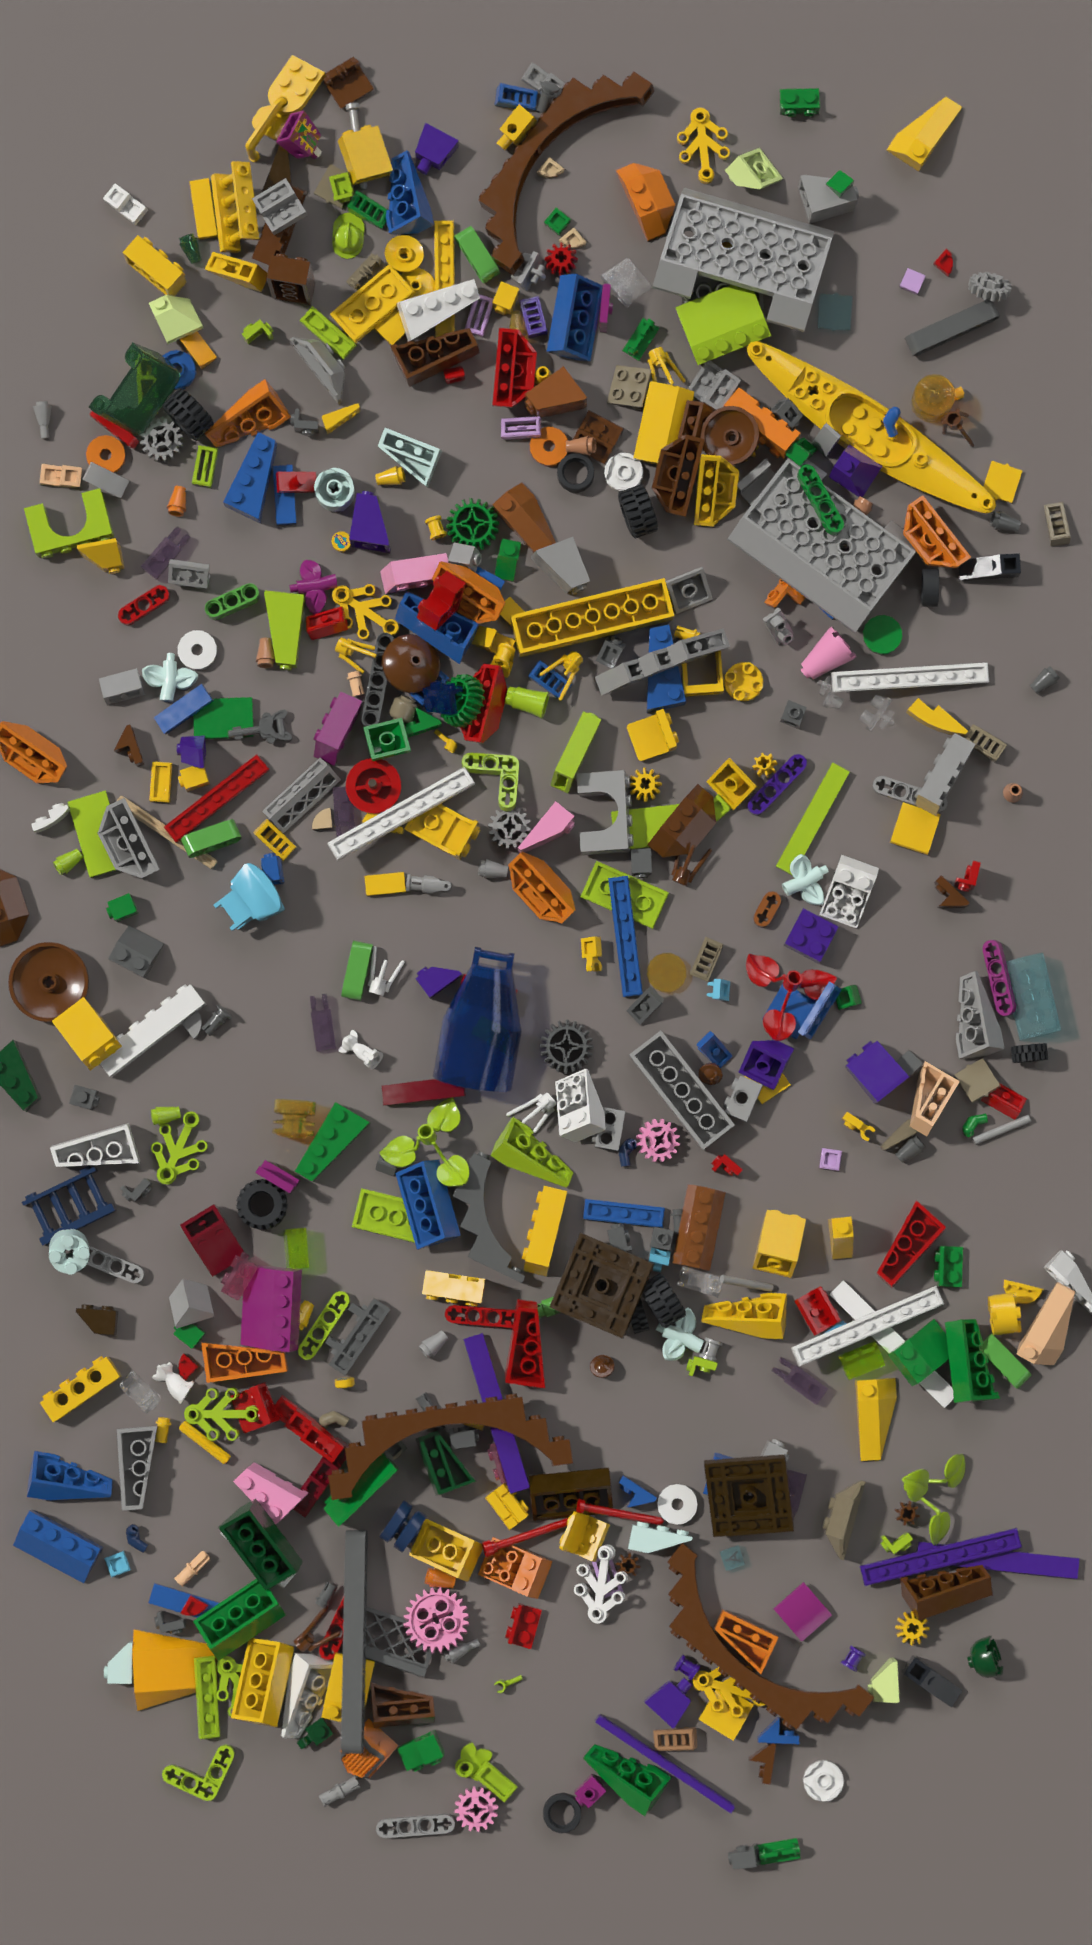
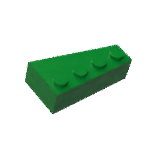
M335 1102L295 1172L314 1182L371 1123Z
M962 1319L945 1322L954 1403L1000 1399L998 1392L994 1391L992 1384L995 1382L993 1374H989L986 1364L989 1363L988 1357L983 1353L981 1347L983 1340L977 1320Z

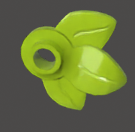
M474 1743L465 1745L461 1750L460 1759L455 1764L456 1773L460 1777H471L478 1781L474 1774L486 1760L490 1761L492 1752L487 1749L476 1750ZM463 1764L469 1765L466 1770L461 1768Z

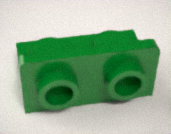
M819 88L780 89V114H785L787 117H793L796 114H804V116L819 114Z
M938 1246V1250H935L934 1261L938 1262V1270H934V1282H937V1286L962 1287L963 1247Z

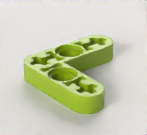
M465 754L462 758V768L465 767L468 773L500 775L499 807L505 812L514 810L517 801L519 776L518 759L511 755ZM469 760H473L472 766H468ZM479 760H482V767H479ZM488 760H493L496 766L487 768L485 763ZM499 761H502V769L499 768ZM509 762L513 764L512 769H508L507 765ZM510 779L514 782V786L507 788L503 785V782ZM506 793L510 794L509 805H505L504 802L506 800Z
M221 1745L216 1751L204 1778L174 1764L164 1768L162 1778L172 1786L202 1800L211 1801L215 1798L233 1761L235 1751L231 1745ZM228 1749V1753L231 1755V1757H226L224 1760V1764H227V1767L215 1762L216 1759L220 1762L222 1758L220 1751ZM212 1768H221L222 1776L214 1778L211 1774ZM174 1769L176 1775L181 1776V1772L185 1775L181 1779L180 1784H178L177 1781L179 1779L176 1777L169 1779V1774L166 1771ZM187 1777L195 1779L196 1784L193 1788L185 1786L184 1781ZM201 1781L203 1782L201 1787L207 1788L208 1786H211V1791L214 1792V1794H209V1796H205L204 1790L199 1789V1793L195 1792V1790L197 1789V1787L199 1786V1782Z

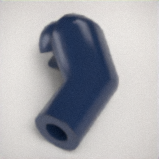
M626 1139L619 1147L618 1153L621 1167L630 1166L629 1155L637 1148V1141L635 1139Z
M131 1524L126 1529L127 1542L130 1546L144 1553L149 1544L140 1540L138 1526Z

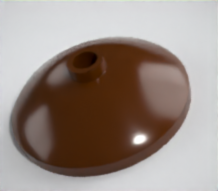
M725 406L715 410L707 417L701 429V438L705 439L703 450L707 455L722 456L732 465L746 461L755 452L759 442V428L756 420L748 411L737 406ZM732 435L736 436L734 441H730Z
M408 634L399 636L388 644L383 653L382 668L387 680L396 689L405 693H419L427 690L437 680L440 672V659L434 646L417 635ZM412 658H416L418 660V663L415 664L412 661Z

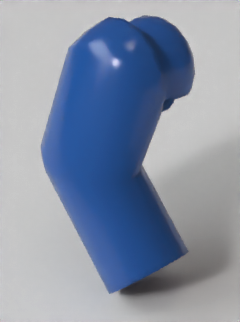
M898 407L889 409L883 419L888 437H894L898 434L895 423L901 414Z

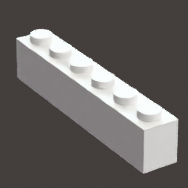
M185 984L176 991L178 993L172 999L168 997L160 1003L162 1006L156 1011L152 1009L145 1015L146 1019L141 1023L139 1021L135 1022L129 1027L130 1031L125 1035L121 1033L116 1037L122 1047L100 1063L109 1077L115 1076L180 1026L183 1021L207 1005L191 984L189 986Z

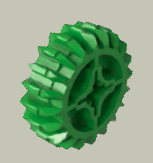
M473 498L469 499L470 504H466V501L462 500V507L459 504H455V508L458 511L450 510V514L454 517H447V521L451 523L447 524L446 528L453 529L448 532V536H454L452 539L453 543L459 541L458 544L479 546L481 550H484L483 543L490 546L491 543L488 539L496 540L495 535L492 533H499V529L495 528L500 525L499 521H495L498 518V514H491L494 511L493 507L486 509L488 502L481 506V499H478L476 504H473ZM469 511L468 519L457 523L459 517ZM475 511L483 513L489 521L478 519ZM472 516L476 524L474 534L472 533L471 526L468 525L472 521ZM489 527L486 534L477 539L478 531ZM457 529L468 531L471 539L463 537Z
M458 674L456 677L451 678V682H447L446 688H443L444 692L443 695H440L441 701L438 704L441 705L439 708L441 717L447 724L461 728L466 727L468 724L472 725L473 720H477V714L481 713L480 709L484 706L482 702L485 699L483 696L485 690L482 689L483 684L477 678L468 674Z

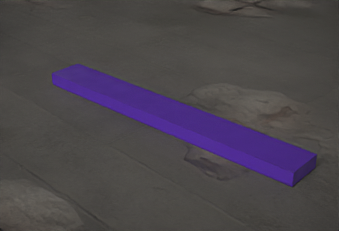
M483 1333L463 1339L482 1402H486L485 1398L497 1396L498 1400H502L503 1398ZM490 1427L509 1493L512 1494L529 1489L514 1435Z
M1013 1528L860 1565L864 1586L1019 1549L1022 1546L1018 1530Z
M918 1541L917 1552L947 1544L938 1543L934 1546L929 1542ZM1007 1551L950 1566L972 1567L983 1565L988 1570L1078 1579L1079 1558Z
M601 1714L597 1716L595 1723L729 1813H732L735 1808L732 1802Z

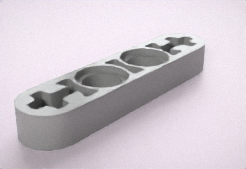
M879 776L874 780L872 787L875 793L916 806L914 794L918 791L919 787L885 776ZM883 780L886 786L890 787L891 783L895 785L891 790V794L887 793L889 791L887 788H883L882 791L879 790L876 782L880 783ZM898 786L904 787L906 789L905 796L898 797L895 794V788ZM945 799L943 803L944 806H941L938 813H941L946 809L948 803L947 799Z
M89 1246V1249L93 1250V1252L90 1254L89 1262L86 1265L131 1283H139L144 1279L145 1273L142 1267ZM99 1253L104 1257L101 1265L94 1264L93 1256ZM114 1261H119L122 1264V1270L118 1273L113 1272L111 1269ZM126 1264L130 1265L128 1270L135 1271L137 1268L138 1273L141 1274L140 1278L136 1277L133 1280V1276L129 1273H126V1277L122 1276L126 1270Z
M450 1814L384 1818L377 1823L376 1832L382 1838L450 1833L454 1829L455 1820ZM434 1818L438 1819L437 1823L443 1822L444 1818H447L452 1823L448 1826V1829H444V1825H438V1830H434ZM424 1819L429 1820L432 1824L431 1828L427 1831L420 1828V1822ZM408 1821L411 1824V1830L409 1832L401 1831V1822ZM393 1822H397L396 1829L398 1833H394V1829H389L387 1834H384V1831L379 1828L383 1826V1823H387V1826L390 1827L394 1826Z

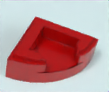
M946 248L933 265L947 277H949L953 269V259L950 251Z
M183 1353L179 1360V1374L186 1381L198 1368L185 1353Z
M190 1595L181 1614L186 1616L200 1614L208 1607V1604Z

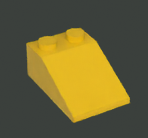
M425 1519L409 1556L468 1582L483 1550L482 1544L429 1519Z
M335 1652L321 1718L341 1722L343 1669V1654ZM366 1659L365 1708L375 1661Z

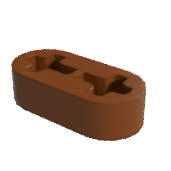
M768 892L763 897L753 917V921L758 927H766L771 922L781 903V897L778 893ZM773 895L776 897L775 901L777 904H772L769 909L766 907L769 903L767 897L771 898ZM764 910L768 911L765 917L768 921L759 923L757 915H762Z

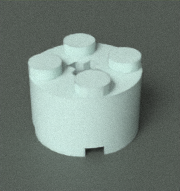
M330 468L320 473L315 481V494L323 508L333 512L344 511L353 502L355 487L352 478L346 471L340 468ZM338 487L339 491L332 493L331 489Z
M76 1229L61 1230L54 1234L49 1243V1259L53 1267L62 1273L72 1275L86 1266L90 1255L86 1236ZM73 1249V1253H66V1250Z

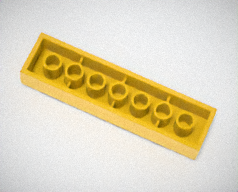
M665 578L514 614L511 615L510 621L519 656L524 657L672 621L674 619V612Z

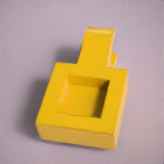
M601 937L581 938L582 958L587 959V972L602 971V964L598 960V957L602 956Z
M846 1112L842 1117V1120L845 1121L843 1125L852 1131L854 1129L859 1130L861 1138L865 1141H869V1138L865 1136L866 1130L875 1132L872 1126L864 1124V1122L849 1112Z

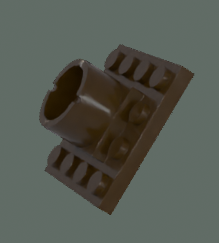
M580 1233L550 1308L624 1339L654 1263ZM607 1283V1288L604 1290L603 1284Z
M785 1454L704 1460L713 1537L794 1531Z

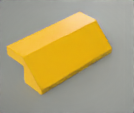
M650 381L633 459L646 463H658L660 450L678 439L687 400L693 401L694 391L679 386Z

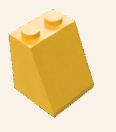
M84 997L52 1021L90 1071L122 1047L103 1018Z
M767 1210L752 1269L791 1278L797 1264L806 1219L801 1218L799 1215L783 1214L778 1210Z

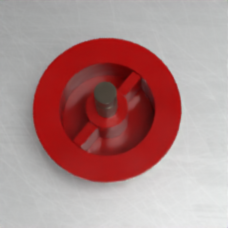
M371 758L365 759L353 766L348 773L346 793L350 802L357 809L371 814L381 813L391 808L398 800L401 793V779L397 770L389 762L382 759L372 761Z

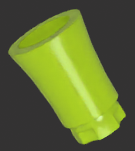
M509 686L505 704L542 719L547 709L549 692Z

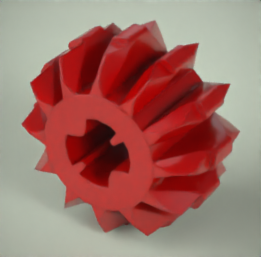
M560 242L559 248L553 244V250L547 249L549 256L545 257V261L548 262L546 268H552L551 273L553 275L557 271H559V276L563 275V271L568 275L570 274V269H576L574 263L578 262V258L574 257L576 250L570 251V244L564 248L563 242ZM560 256L564 259L562 263L559 262Z

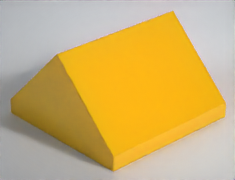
M728 758L706 781L732 810H735L757 788L731 758Z

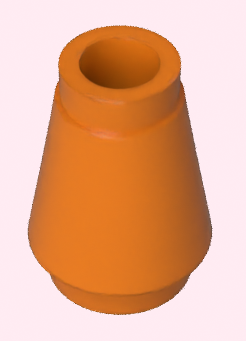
M174 487L167 505L168 514L182 517L184 512H186L185 487Z
M435 1567L433 1569L428 1568L425 1584H428L429 1587L453 1588L456 1577Z

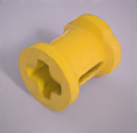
M441 515L425 520V524L428 525L431 533V540H437L447 535V531H444L441 523Z

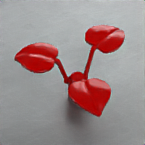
M749 954L746 960L747 975L755 985L767 987L771 981L776 983L784 980L783 986L788 992L781 1012L775 1009L769 1010L763 1017L765 1031L776 1041L787 1039L793 1033L796 1026L795 1017L790 1013H784L791 993L796 991L798 987L804 988V993L807 997L818 1000L828 982L830 981L834 984L837 980V977L830 973L813 969L806 970L802 974L792 970L787 975L783 974L781 977L776 978L779 974V966L772 958Z

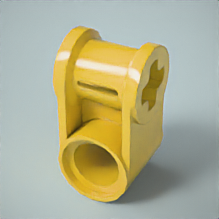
M500 643L491 665L501 666L506 678L509 677L514 663L515 648L510 644Z

